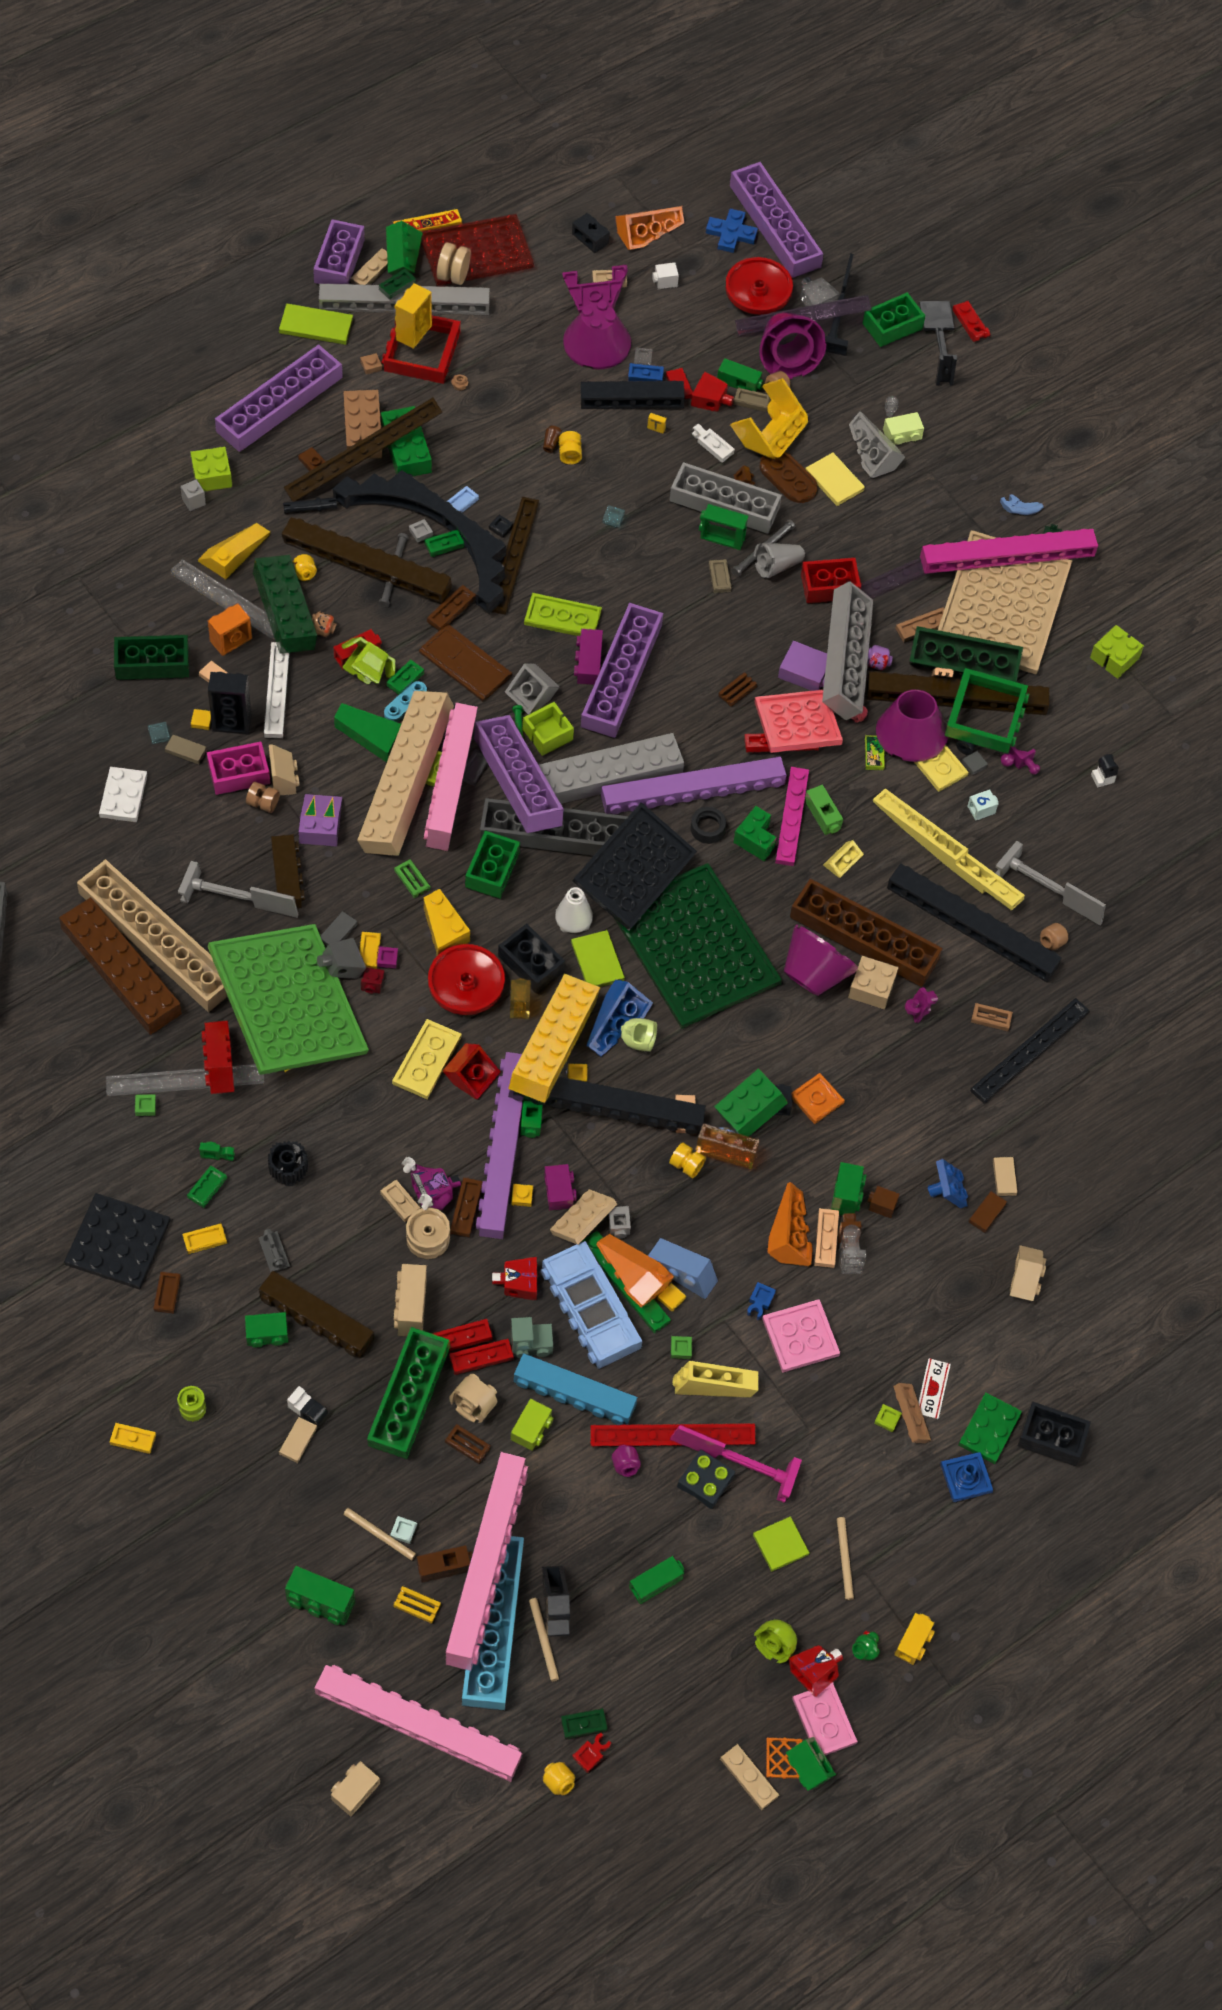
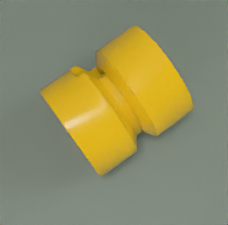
M574 431L562 433L559 436L561 462L565 464L580 462L582 459L580 434Z
M682 1142L674 1151L669 1163L677 1169L683 1168V1173L693 1179L702 1169L706 1157L699 1152L693 1153V1148Z

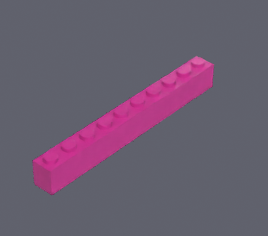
M1081 529L937 545L929 544L922 546L920 559L924 574L1093 557L1096 554L1098 543L1093 529Z

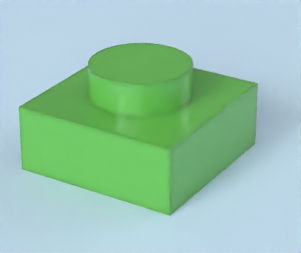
M136 1095L135 1115L155 1116L156 1095Z
M672 1336L671 1358L691 1359L692 1337Z

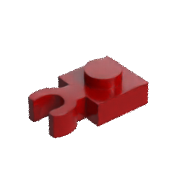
M602 1733L595 1737L593 1745L587 1741L572 1756L587 1773L603 1758L600 1752L610 1748V1741L605 1745L599 1743V1740L603 1737Z

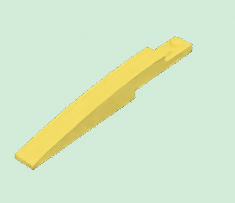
M884 789L873 799V802L903 830L982 894L985 892L989 893L1010 910H1013L1024 900L1025 895L969 855L968 848L887 789Z

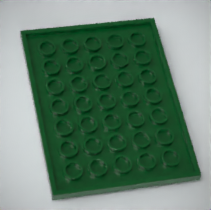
M709 863L675 877L629 931L615 919L681 1029L775 987L782 982L779 974Z

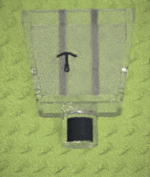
M805 277L802 280L801 299L812 317L837 306L840 293L823 278L812 281L810 277Z

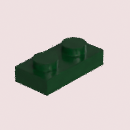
M403 269L381 283L379 290L390 300L416 283V278L406 269Z
M603 1708L561 1716L565 1740L607 1732Z

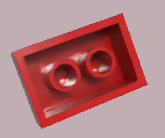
M855 558L807 561L802 564L801 578L806 603L833 601L834 589L850 581L861 590Z

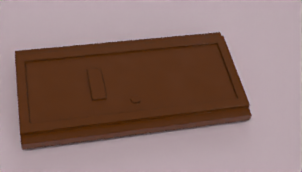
M449 624L445 625L419 649V653L482 701L491 696L512 675V672Z

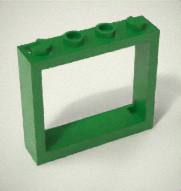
M965 668L945 736L1008 754L1010 746L1014 747L1017 738L1013 736L1014 732L1018 733L1021 725L1018 719L1023 718L1025 708L1022 705L1023 703L1027 704L1029 693H1026L1028 686ZM968 683L1019 697L1007 738L956 724Z

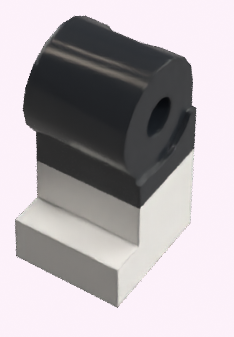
M1107 754L1098 760V768L1092 770L1091 773L1097 787L1114 783L1119 767L1114 762L1113 755Z
M300 1386L287 1399L288 1407L306 1421L317 1426L328 1414L325 1407L306 1394L305 1390Z

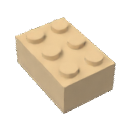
M402 1264V1271L397 1273L398 1284L395 1297L394 1329H398V1336L407 1337L411 1327L423 1331L427 1283L426 1265Z

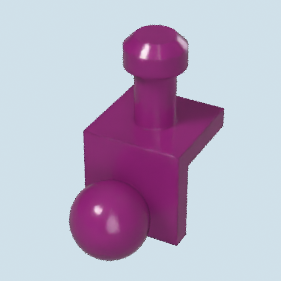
M1010 746L1009 753H1005L1001 757V763L1006 767L1014 763L1018 769L1027 765L1032 775L1040 771V766L1033 762L1036 752L1034 749L1027 752L1017 750L1015 746Z

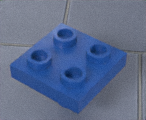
M944 1159L936 1161L940 1182L928 1186L930 1196L935 1197L943 1194L944 1198L959 1208L968 1206L966 1201L968 1195L963 1187L962 1181L964 1177L961 1170H958Z
M981 1452L941 1461L940 1465L953 1502L993 1492Z

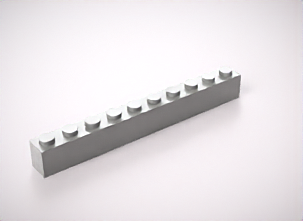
M320 284L319 309L345 312L396 313L395 304L404 296L406 290L389 300L379 290V285ZM421 286L432 292V314L489 315V288Z

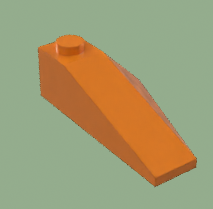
M682 206L615 216L618 235L628 250L645 247L648 243L657 240L660 236L684 223Z
M791 1182L787 1183L769 1235L768 1253L780 1263L810 1266L812 1262V1244L807 1240L806 1233L809 1232V1226L805 1224L803 1216L806 1214L803 1192Z
M608 1234L596 1244L606 1261L613 1265L616 1270L614 1274L617 1279L621 1278L625 1285V1292L641 1308L660 1295L674 1278L660 1262L611 1234Z

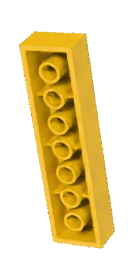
M564 974L512 1072L508 1089L543 1103L546 1102L597 1002L600 987Z

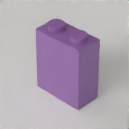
M793 641L779 668L778 678L811 691L820 690L821 687L824 688L827 653Z

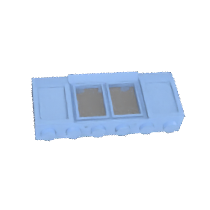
M586 1242L574 1245L543 1260L541 1274L545 1280L550 1282V1290L553 1296L559 1298L560 1308L564 1314H568L570 1318L569 1324L573 1330L578 1332L579 1342L582 1347L587 1348L589 1352L588 1358L592 1364H596L597 1368L600 1369L641 1349L642 1340Z

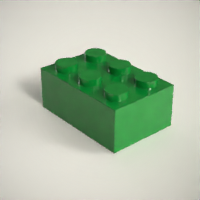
M907 292L865 310L863 325L877 344L882 347L922 330L926 315Z
M484 831L465 875V887L501 899L520 854V842Z
M758 1068L714 1107L727 1124L745 1141L788 1102L782 1092Z
M295 1566L285 1587L286 1600L291 1607L296 1609L304 1608L315 1617L323 1616L328 1618L327 1620L334 1625H339V1623L345 1625L355 1605L354 1589L298 1566Z

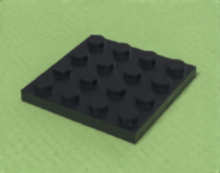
M95 1193L64 1264L140 1290L171 1221L170 1217Z

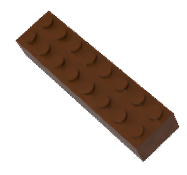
M809 879L791 908L790 918L862 956L898 967V975L920 987H923L940 960L942 947L812 879Z
M91 897L59 917L61 929L150 1035L182 1014L180 1002Z

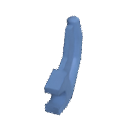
M1014 495L1009 496V501H1006L1004 497L1000 500L1003 508L1013 514L1030 515L1038 513L1044 508L1042 503H1024Z

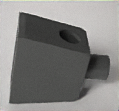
M354 938L330 943L323 954L317 957L318 966H326L332 977L359 979L366 969Z

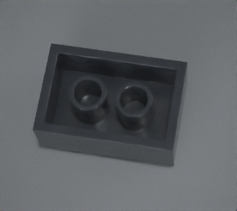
M527 923L498 945V957L536 994L565 972V960Z
M1032 1401L1017 1446L1077 1466L1091 1421Z

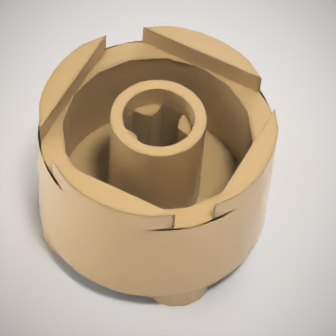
M470 1374L453 1391L449 1400L451 1404L455 1402L458 1406L455 1410L471 1422L479 1420L478 1423H481L497 1404L495 1396L497 1391L493 1386L486 1385L480 1381L477 1375Z

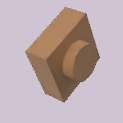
M377 353L360 357L365 374L382 371V365Z

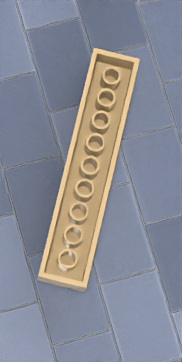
M414 691L358 837V842L365 853L399 856L447 727L450 710L454 708L448 693Z
M106 859L77 882L79 894L85 900L91 897L122 934L207 1012H210L228 997L211 955Z

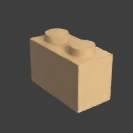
M361 1761L357 1765L353 1764L346 1772L347 1777L342 1782L338 1781L331 1789V1800L349 1816H352L380 1784V1778Z

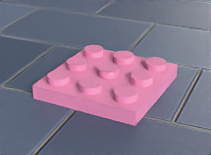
M820 1299L763 1315L762 1320L782 1373L840 1356L839 1348Z

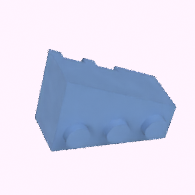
M662 1238L659 1239L648 1255L660 1262L674 1276L672 1280L704 1299L707 1298L718 1282L710 1259Z

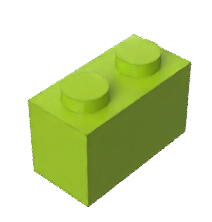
M530 1399L511 1432V1440L533 1451L535 1445L539 1446L544 1437L542 1434L544 1429H549L553 1422L552 1409Z

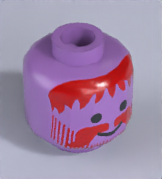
M874 645L872 648H869L867 665L870 668L883 671L886 666L890 667L893 656H890L888 648Z

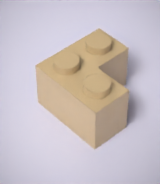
M1020 1245L1010 1287V1296L1033 1301L1035 1295H1039L1041 1284L1038 1283L1039 1278L1044 1277L1046 1269V1258H1043V1251Z

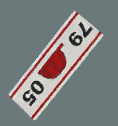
M928 1359L918 1402L922 1415L936 1419L939 1418L950 1369L949 1363Z

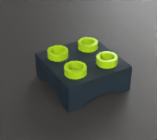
M700 1449L679 1479L677 1487L691 1494L712 1510L723 1491L734 1478L735 1471Z

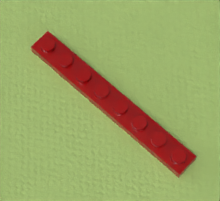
M755 1423L590 1425V1446L682 1445L670 1440L679 1425L726 1445L755 1444Z

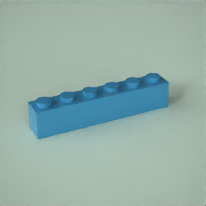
M524 1353L514 1373V1382L519 1387L533 1389L542 1396L549 1395L560 1403L567 1402L578 1410L592 1412L596 1417L611 1419L617 1425H628L636 1407V1396Z

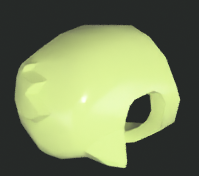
M634 1018L626 1021L621 1026V1038L628 1047L646 1052L652 1050L656 1040L657 1022L649 1019Z

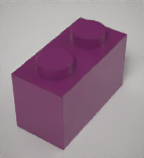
M568 1164L546 1166L544 1178L549 1211L569 1209L573 1206V1201L577 1200L576 1190L572 1189L571 1183H574L573 1171H569Z

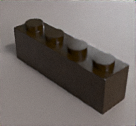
M294 834L271 836L277 893L293 896L297 909L302 908L301 901H305L304 889L300 890L299 886L303 885L302 873L298 874V869L301 868L300 857H296V853L299 852L298 841H294Z

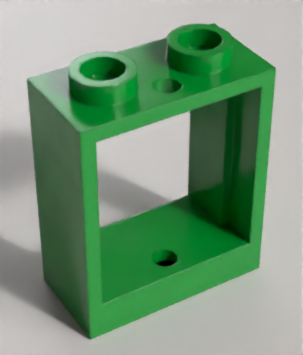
M708 504L706 510H702L700 515V539L741 550L746 537L748 515ZM710 521L735 528L736 531L712 525Z

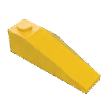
M256 523L209 548L198 559V562L224 579H227L271 532Z

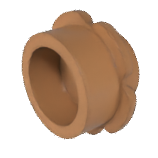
M455 375L451 383L456 390L462 391L468 385V378L464 375Z

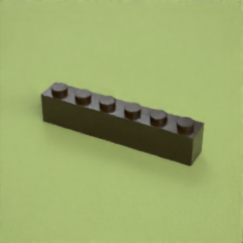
M273 1270L259 1288L260 1299L265 1304L274 1305L280 1313L286 1312V1315L292 1316L298 1324L302 1326L305 1324L310 1327L316 1335H323L328 1338L331 1344L335 1346L340 1345L345 1348V1351L351 1356L356 1355L361 1358L374 1340V1331Z

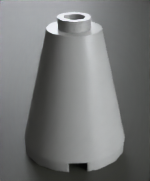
M760 543L757 544L754 551V557H757L755 566L761 577L770 578L801 563L805 557V551L800 545Z

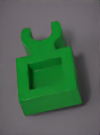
M215 1142L200 1143V1158L234 1160L235 1152L233 1147L223 1148Z

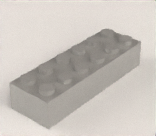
M683 462L671 487L670 501L701 512L706 510L708 504L748 515L747 527L768 534L779 511L782 495Z

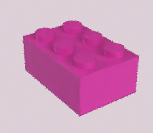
M262 742L207 752L208 766L216 795L248 789L253 782L263 785L270 784V774Z

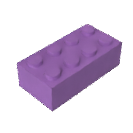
M331 220L313 269L314 283L349 284L365 240L364 226Z

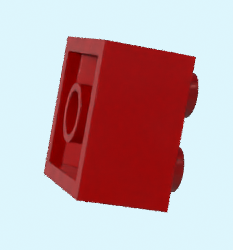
M468 1043L460 1049L443 1070L453 1085L477 1100L501 1072L479 1044Z

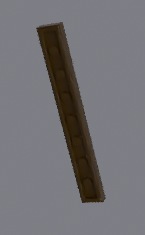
M522 497L506 548V557L502 561V565L505 567V579L498 584L503 589L504 601L492 611L494 613L506 615L539 506V500L527 497Z

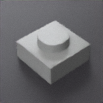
M425 519L409 526V531L417 543L433 536V531Z

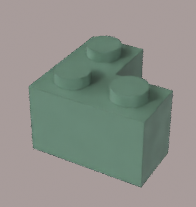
M532 1317L511 1318V1347L513 1356L521 1358L524 1353L546 1357L549 1354H553L552 1324L532 1325Z

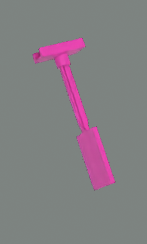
M679 1425L670 1440L696 1451L701 1449L714 1458L722 1455L728 1460L773 1478L774 1481L781 1483L776 1500L783 1503L786 1498L790 1497L802 1461L794 1457L789 1462L786 1471L776 1470L736 1452L724 1449L726 1444Z

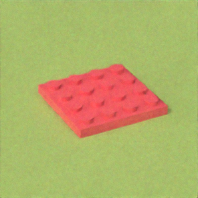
M823 690L755 697V705L770 753L842 745L843 739L833 710L822 702Z

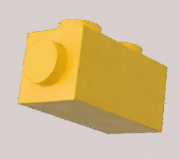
M914 1614L896 1650L895 1656L914 1665L916 1659L921 1661L926 1650L922 1647L925 1641H931L935 1632L932 1630L934 1622L928 1616Z

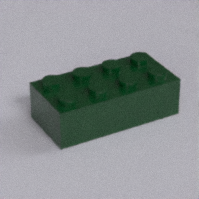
M188 635L114 637V671L116 680L189 677Z

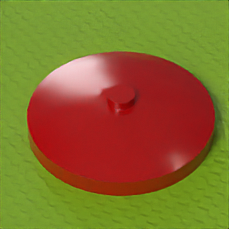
M752 257L741 260L729 270L725 289L729 300L739 309L751 314H770L780 310L788 303L792 295L793 281L790 273L780 263L768 258Z
M461 944L447 948L433 960L429 968L428 986L433 999L442 1008L455 1014L473 1015L484 1012L499 1000L504 990L505 973L501 962L492 952L477 945Z

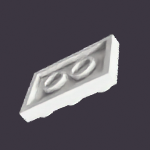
M110 767L99 812L100 818L137 822L147 779V771Z

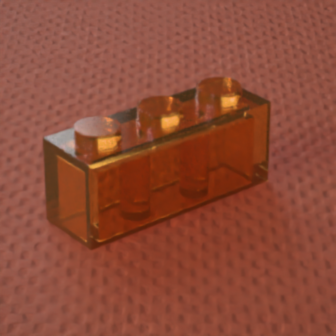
M703 1124L698 1136L696 1152L752 1169L757 1157L760 1140Z

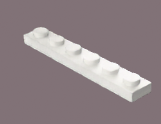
M271 642L264 738H283L289 653L280 654L277 644Z

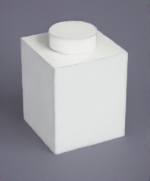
M675 263L655 265V272L652 273L653 282L657 284L658 289L678 287L679 275Z

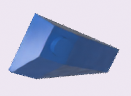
M615 979L605 995L586 1046L598 1056L604 1055L621 1037V1026L630 1019H644L653 1002L629 982Z

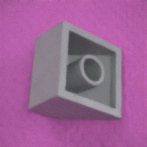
M524 663L505 693L518 705L523 706V710L529 715L548 703L560 686L536 664Z

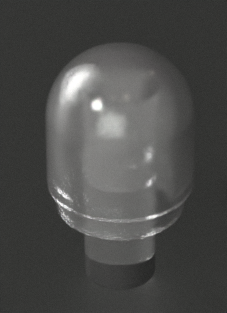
M889 396L885 400L884 408L888 417H892L898 410L899 401L895 396Z

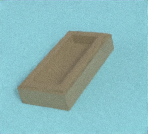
M738 388L734 405L767 412V406L771 399L767 394Z
M727 560L709 561L713 593L731 592Z
M172 735L165 747L166 753L196 764L201 762L207 751L206 746L176 735Z

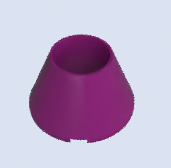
M788 312L776 314L767 322L759 348L761 362L770 374L783 371L789 379L800 375L805 376L818 366L825 354V334L821 326L809 317ZM798 333L791 342L778 345L780 340L786 335Z
M909 690L902 693L877 721L876 736L882 748L890 755L895 754L902 757V760L917 762L931 759L942 752L943 747L948 741V737L945 736L947 724L935 699L925 691Z
M797 924L794 926L784 973L812 994L819 996L858 970V966L845 955L842 956L828 942L802 926L798 928L799 925Z

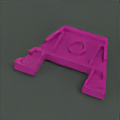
M627 265L612 266L611 281L578 284L577 271L563 272V279L579 314L584 307L599 301H605L607 305L614 309L626 278L628 267Z

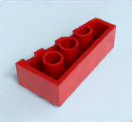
M228 1021L205 1023V1031H201L202 1042H206V1045H203V1055L207 1057V1060H204L205 1072H209L208 1075H205L206 1086H210L211 1094L234 1092Z

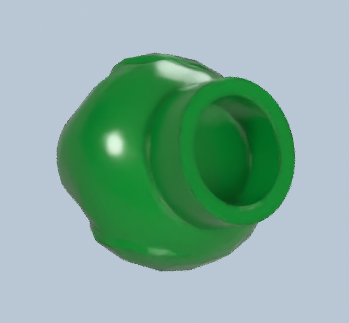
M865 1631L856 1639L855 1644L852 1646V1652L857 1659L870 1661L879 1655L880 1649L877 1645L879 1642L878 1634L873 1631Z

